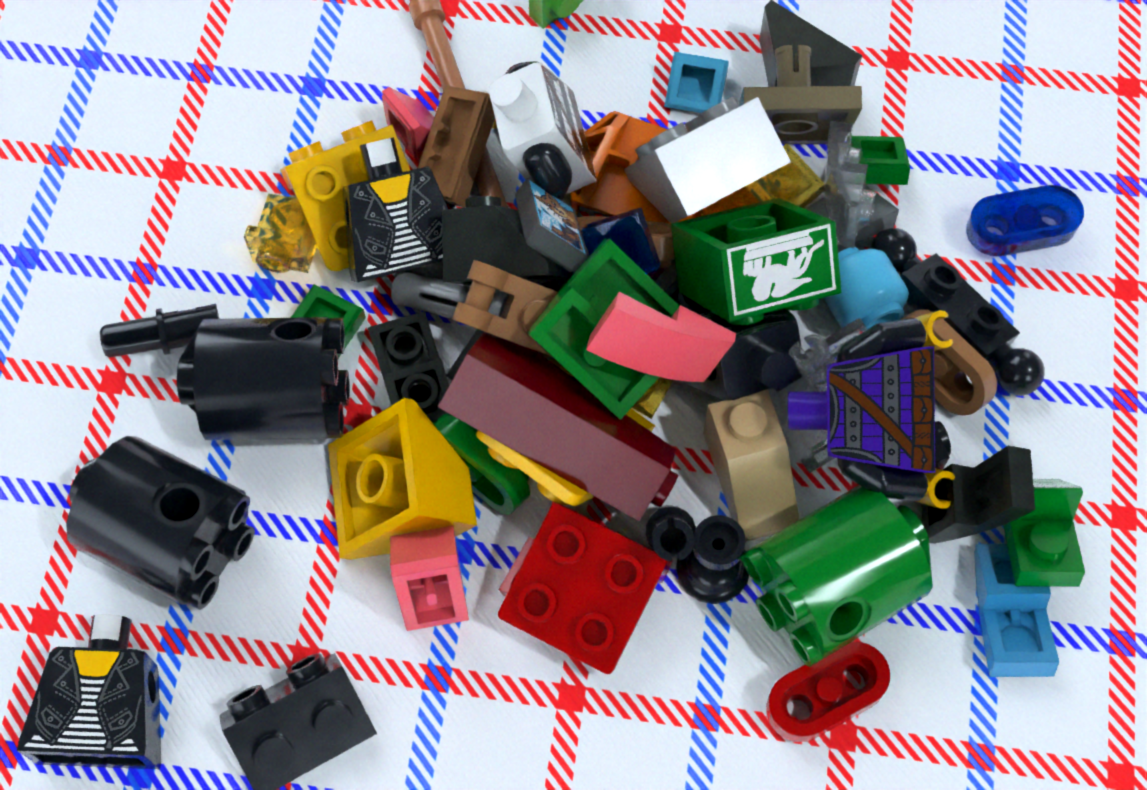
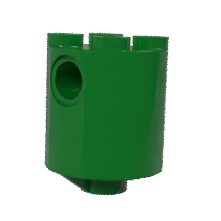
M860 485L745 551L741 557L746 571L763 592V595L755 600L762 618L772 631L777 632L782 628L786 630L795 652L802 662L809 667L926 597L933 588L930 541L922 522L907 506L900 505L896 507L882 492L869 491Z

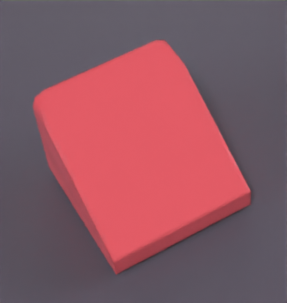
M388 87L382 91L387 125H393L397 138L413 158L420 160L434 117L418 100Z

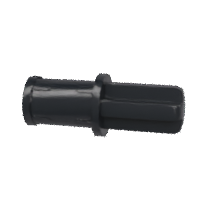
M217 304L165 313L162 308H158L154 317L106 324L100 329L102 350L105 356L110 358L162 349L164 355L171 354V349L185 347L189 344L203 319H220Z
M664 505L650 515L646 523L645 535L648 544L659 557L666 561H672V557L678 556L679 560H683L691 553L694 547L696 526L693 518L686 510L678 506Z

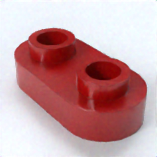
M856 641L850 642L811 667L803 665L793 670L774 684L768 696L766 714L770 725L780 736L793 742H807L823 735L872 708L880 701L890 683L888 662L875 647ZM846 671L858 672L864 679V687L861 689L848 687L843 680V673ZM794 700L804 702L809 708L810 716L803 720L793 718L787 710V704Z

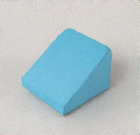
M674 51L664 107L702 113L721 103L729 61Z

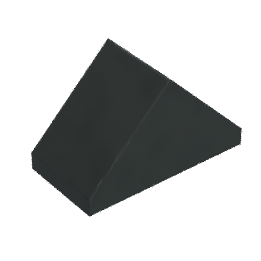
M770 0L765 5L759 41L768 87H777L775 50L785 45H792L793 70L794 54L797 53V46L806 45L811 48V86H855L862 59L861 54L775 1Z

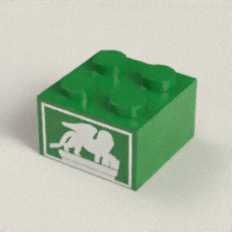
M775 198L671 223L679 292L700 304L703 308L725 319L730 324H754L764 319V313L783 308L792 311L811 309L819 304V299L842 293L835 221L788 201Z

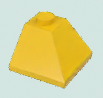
M401 399L344 434L342 438H338L328 444L339 557L341 559L352 560L390 554V536L454 526L456 537L477 526L469 467L415 400Z

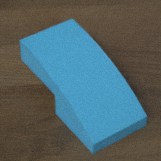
M976 544L974 561L977 598L990 677H1054L1059 665V658L1046 610L1051 596L1050 587L1015 586L1007 544Z

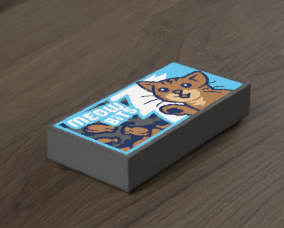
M526 178L515 193L526 245L570 273L572 271L575 273L589 256L574 208L550 195L539 185Z

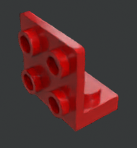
M553 501L498 611V617L600 672L611 674L614 672L657 584L663 583L673 560L666 561L659 557L654 550Z

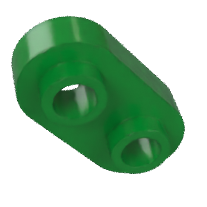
M443 414L433 423L469 467L472 492L491 508L501 514L510 515L530 497V488L527 483L529 476L520 469L506 467L493 459L488 453V446L477 438L476 433L478 430L450 414Z

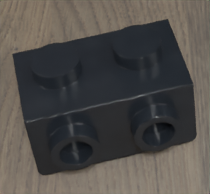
M321 653L309 655L286 670L288 678L265 690L262 685L247 688L236 694L226 703L228 710L219 715L221 729L253 790H276L377 734L335 653L325 658L322 657Z

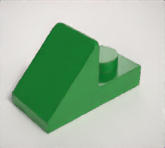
M1033 479L1035 510L1003 525L1015 586L1080 587L1085 574V568L1073 519L1083 495L1082 487L1061 479Z

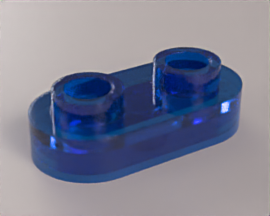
M1045 185L991 195L982 198L973 207L966 224V234L974 248L989 256H1006L1059 246L1069 242L1075 236L1084 218V207L1080 198L1074 192L1059 185ZM1042 217L1053 219L1057 225L1045 223ZM987 228H997L1003 235L994 234Z

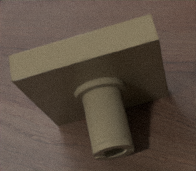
M792 45L777 48L775 50L777 87H743L738 106L758 97L782 144H844L862 110V86H811V48L806 45L797 46V53L794 54V70Z

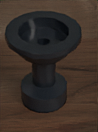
M723 515L710 516L701 521L694 532L695 541L691 553L683 560L677 558L676 572L678 581L687 594L700 602L718 604L728 602L740 595L748 583L749 574L741 559L742 554L745 552L746 538L742 527L732 518Z

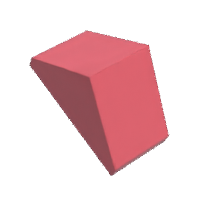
M454 526L390 536L391 576L406 630L411 631L468 621L469 616Z

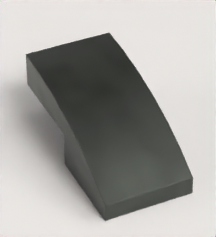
M1008 445L975 467L950 464L943 470L952 472L955 476L954 480L942 478L935 486L936 498L950 501V506L941 509L921 503L922 524L927 531L930 543L933 544L975 535L1019 519L1035 510L1031 449Z

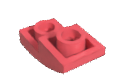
M618 292L590 334L586 350L616 364L649 375L687 382H704L735 342L736 333L681 305L670 318Z

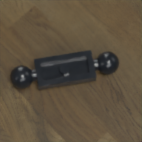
M889 228L876 235L870 249L883 251L898 274H901L900 277L909 292L906 303L915 311H946L948 318H944V320L987 361L991 360L996 365V379L1006 392L1012 395L1024 396L1033 393L1040 387L1045 376V367L1041 358L1029 349H1013L1011 347V344L1020 332L1004 318L999 309L986 301L968 284L953 266L947 264L937 253L921 261L916 257L917 245L914 238L903 229Z

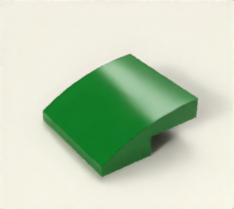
M604 239L557 293L527 334L611 413L621 420L659 377L624 367L587 351L586 348L590 334L618 292L670 318L679 305L611 239Z

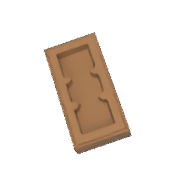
M447 85L444 87L418 168L430 167L446 204L465 208V199L469 197L495 119L489 93Z

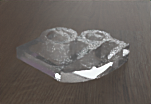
M830 121L824 175L825 207L828 219L836 223V235L842 247L854 248L859 225H871L876 191L865 189L868 165L860 164L861 149L851 147L853 123Z

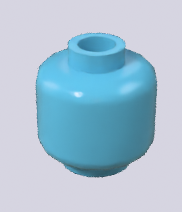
M850 247L840 251L838 257L842 293L823 299L841 328L845 332L859 334L877 323L903 318L905 313L903 307L907 302L909 292L888 256L883 251L872 248L859 250L857 247Z

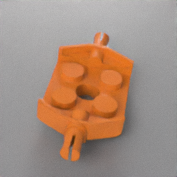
M617 111L608 113L587 129L584 133L597 181L570 192L571 207L574 208L576 216L579 213V206L613 218L670 223L631 183L624 171L625 168L639 160L635 149L668 129ZM735 191L679 221L746 206V204L740 202L742 194Z

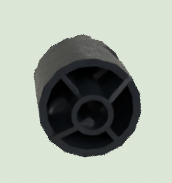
M343 318L203 319L179 358L177 365L179 401L182 405H188L196 413L203 438L205 440L342 438L344 430L343 406H348L350 400L348 370H338L337 354H344L345 349Z
M125 436L112 443L99 457L88 461L75 476L69 493L72 503L66 523L67 540L75 549L180 605L189 604L198 610L205 608L210 603L218 589L219 576L230 559L239 561L246 554L255 534V529L246 524L250 497L246 495L244 490L137 436Z

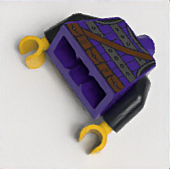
M939 310L916 318L880 322L842 345L837 354L836 363L827 365V391L788 392L789 430H827L828 457L837 458L838 467L842 475L869 491L882 492L889 499L917 501L941 509L948 508L950 501L938 499L935 496L936 483L942 478L954 480L955 476L952 472L935 468L934 351L952 346L953 339L940 341L933 333L934 321L948 318V313Z

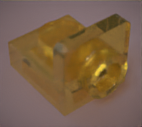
M268 193L258 226L248 225L243 236L253 263L275 273H286L289 270L308 273L317 245L297 198Z

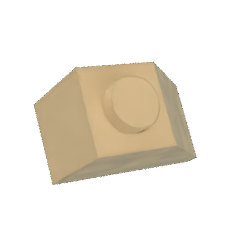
M768 389L736 400H724L708 404L703 435L731 518L742 527L746 541L776 534L800 520L788 445Z

